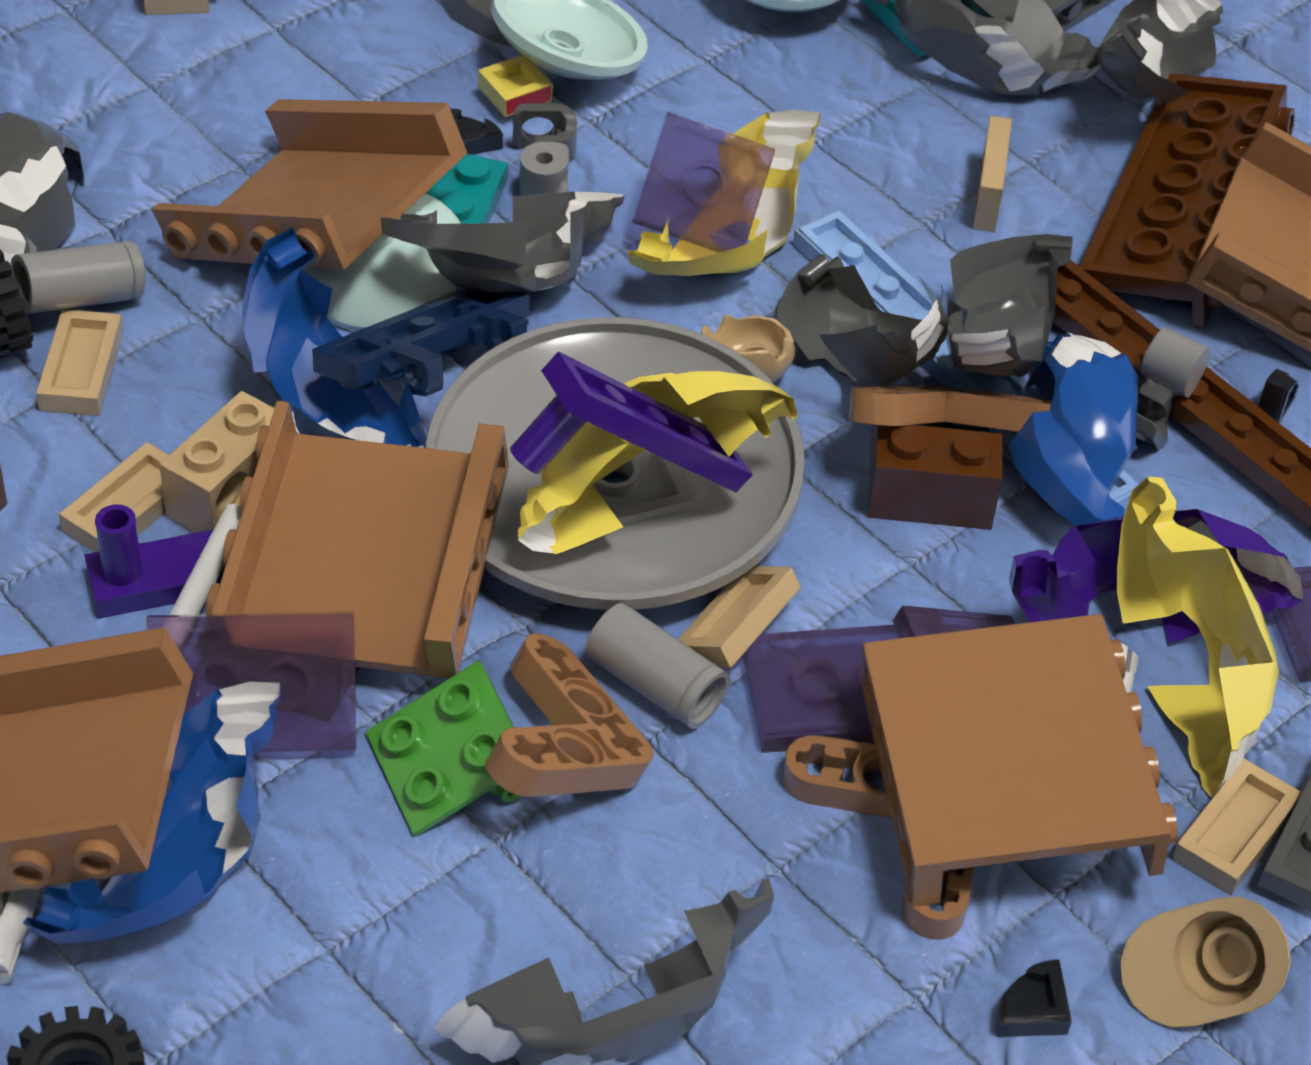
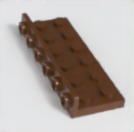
M1170 73L1167 78L1168 81L1180 87L1197 91L1169 104H1163L1157 100L1079 267L1111 292L1192 302L1193 327L1205 328L1213 308L1221 309L1223 303L1186 282L1239 158L1265 122L1292 136L1295 123V109L1287 107V85Z

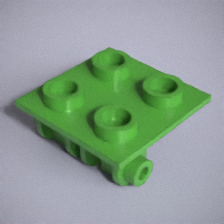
M480 660L365 731L415 837L488 791L494 796L501 797L504 802H514L523 797L499 786L486 770L485 761L504 730L514 728Z

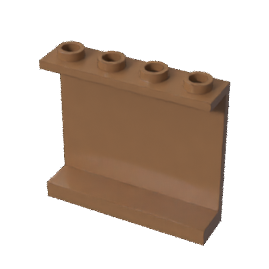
M278 99L265 112L282 150L219 206L158 203L152 208V211L162 230L163 240L171 250L174 258L253 264L268 239L293 228L301 247L306 252L312 251L315 255L313 263L307 268L345 270L382 235L380 218L399 219L401 214H404L467 154L448 103Z
M1265 122L1238 160L1186 283L1311 352V146Z
M277 401L269 426L262 425L258 432L256 441V459L258 463L254 476L245 477L241 487L240 511L242 515L237 530L230 529L225 538L223 549L225 570L221 583H213L207 597V621L214 623L222 651L451 678L459 673L509 468L504 426L479 423L471 453L297 434L290 403Z
M1102 614L863 643L861 688L912 906L940 903L943 871L1140 846L1148 875L1163 874L1168 846L1177 843L1176 816L1170 802L1161 803L1157 791L1160 781L1157 755L1152 746H1143L1140 736L1142 730V711L1139 698L1135 692H1126L1123 682L1125 677L1124 651L1118 639L1110 640Z
M166 627L0 656V893L24 889H39L56 884L89 879H104L115 875L148 871L193 676L192 670Z

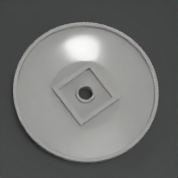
M626 317L576 319L547 325L513 337L482 355L457 377L437 405L430 422L426 448L471 453L479 423L504 426L509 468L484 569L505 583L528 594L575 607L609 610L614 605L623 603L634 610L657 608L700 597L727 585L749 571L776 546L792 521L802 492L805 461L800 429L796 419L792 420L787 416H781L771 422L769 428L771 435L765 438L756 430L736 449L753 474L737 493L645 450L613 471L629 478L628 480L621 483H609L600 479L593 484L623 528L558 554L532 551L518 541L517 530L521 527V507L526 504L527 490L534 486L542 485V472L535 474L522 466L512 455L510 447L556 396L541 370L558 351L621 383L628 382L637 377L665 373L680 374L691 371H721L754 376L774 385L753 363L722 343L692 330L652 320ZM698 416L694 418L695 420L703 423Z

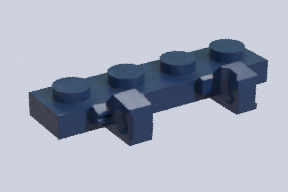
M464 288L313 348V372L336 380L342 387L347 389L369 388L376 384L377 379L381 378L383 382L397 380L404 391L407 379L413 395L426 397L443 389V362L440 353L458 351L464 347L466 342H470L471 345L483 342L488 351L507 340L526 333L527 325H529L526 317L530 316L529 294L525 292H486Z

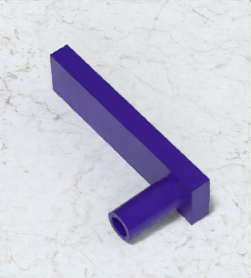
M559 351L541 370L556 396L510 447L512 455L522 466L535 474H540L582 426L588 422L735 493L753 475L735 450L729 457L703 423Z
M120 504L102 508L95 517L99 552L84 554L86 571L98 619L175 604L214 529L139 544L136 518L132 509ZM225 566L221 571L216 583H221Z

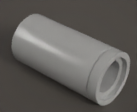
M131 240L16 254L10 262L12 276L14 279H17L20 286V296L26 303V314L136 300L143 296L145 290L146 276L143 258L138 246Z
M623 603L614 605L602 615L592 629L586 643L585 653L587 658L690 729L702 726L715 713L722 703L730 684V676L726 671Z

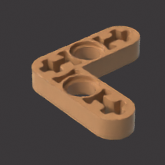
M927 384L851 388L849 420L885 426L950 422L1019 432L1032 413L1050 411L1052 400Z
M529 634L510 663V671L553 725L515 727L504 730L485 761L486 770L490 777L505 790L524 797L608 791L634 787L654 756L653 749L648 741L566 645L545 634Z
M807 735L798 738L789 745L785 755L783 785L795 799L812 805L892 818L886 791L872 788L863 778L867 773L881 771L874 744L820 735ZM808 764L822 766L821 774H808ZM844 768L852 769L850 782L842 781ZM973 867L943 871L942 882H945L942 898L943 911L929 909L930 904L912 906L906 882L902 909L903 918L908 927L919 936L931 940H943L954 936L962 928L966 917L971 893Z

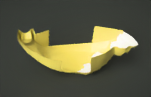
M801 110L766 112L719 142L718 190L673 250L672 244H669L667 216V223L663 234L643 231L638 249L636 251L629 250L627 253L629 263L651 274L679 276L739 273L758 266L765 256L787 241L795 214L799 164L805 161L813 149L814 130L821 122L820 112ZM738 221L750 228L748 240H751V242L725 252H720L708 237Z
M691 371L680 374L665 373L642 376L623 383L693 419L698 416L729 457L756 430L765 438L771 435L769 428L774 419L787 416L793 420L798 417L795 402L791 396L781 388L754 376L721 371ZM586 422L543 470L541 476L542 485L534 486L527 490L526 504L521 507L520 511L521 527L517 530L518 541L532 551L558 554L623 528L593 484L645 451V449Z
M1146 477L1132 490L1121 526L1117 565V595L1122 621L1124 624L1156 619L1183 611L1197 624L1204 637L1209 653L1210 685L1148 686L1166 716L1188 736V753L1192 767L1199 772L1202 787L1212 798L1223 784L1235 774L1245 754L1255 744L1262 721L1271 712L1279 677L1275 649L1260 606L1229 550L1206 536L1178 525L1173 520L1177 501L1164 479Z

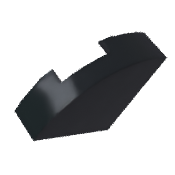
M450 109L467 154L475 155L503 149V133L495 123L484 118L483 123L479 120L462 116V110Z
M1275 369L1265 382L1258 407L1278 423H1281L1297 396L1299 388L1297 381L1290 377L1289 373Z
M1059 959L1032 965L1023 976L1018 978L1008 988L1001 999L997 1013L996 1037L1068 1035L1072 1019Z

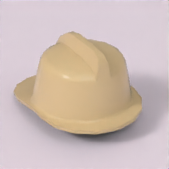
M1242 897L1215 898L1163 912L1142 922L1127 939L1120 960L1122 985L1131 1003L1148 1019L1169 1027L1197 1026L1249 1013L1272 1002L1285 986L1291 964L1288 939L1279 921L1261 904Z

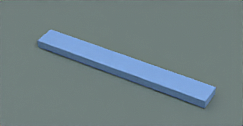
M840 210L794 230L793 245L810 261L820 254H824L829 262L835 257H840L844 267L855 265L879 311L923 320L929 314L933 303L925 288ZM946 339L941 344L934 358L921 365L943 386L1045 399L1032 386L1021 393L1027 383L1022 377L1016 375L994 376L954 367ZM988 428L993 433L1002 434V442L1007 447L1018 433L1017 431ZM1122 470L1109 493V497L1126 510L1131 492L1139 484Z

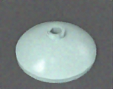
M492 0L491 2L492 17L504 38L533 64L555 75L572 79H613L636 70L642 64L647 52V38L640 25L631 15L610 0Z
M426 193L404 213L426 215L437 210V224H461L456 215L446 205ZM382 234L383 236L373 242L345 270L306 268L304 270L318 282L333 289L327 318L333 325L351 332L364 329L457 292L463 287L455 286L441 275L433 264L426 248Z

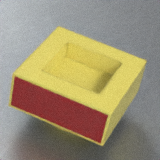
M523 55L478 69L479 89L504 117L513 115L519 104L548 103L552 101L553 84L535 64Z

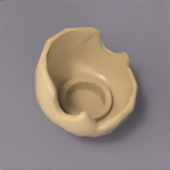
M725 315L719 328L713 334L708 326L703 325L701 329L702 335L722 343L753 363L772 383L778 380L793 363L795 346L792 335L785 326L783 327L774 318L754 315L735 319L730 315Z

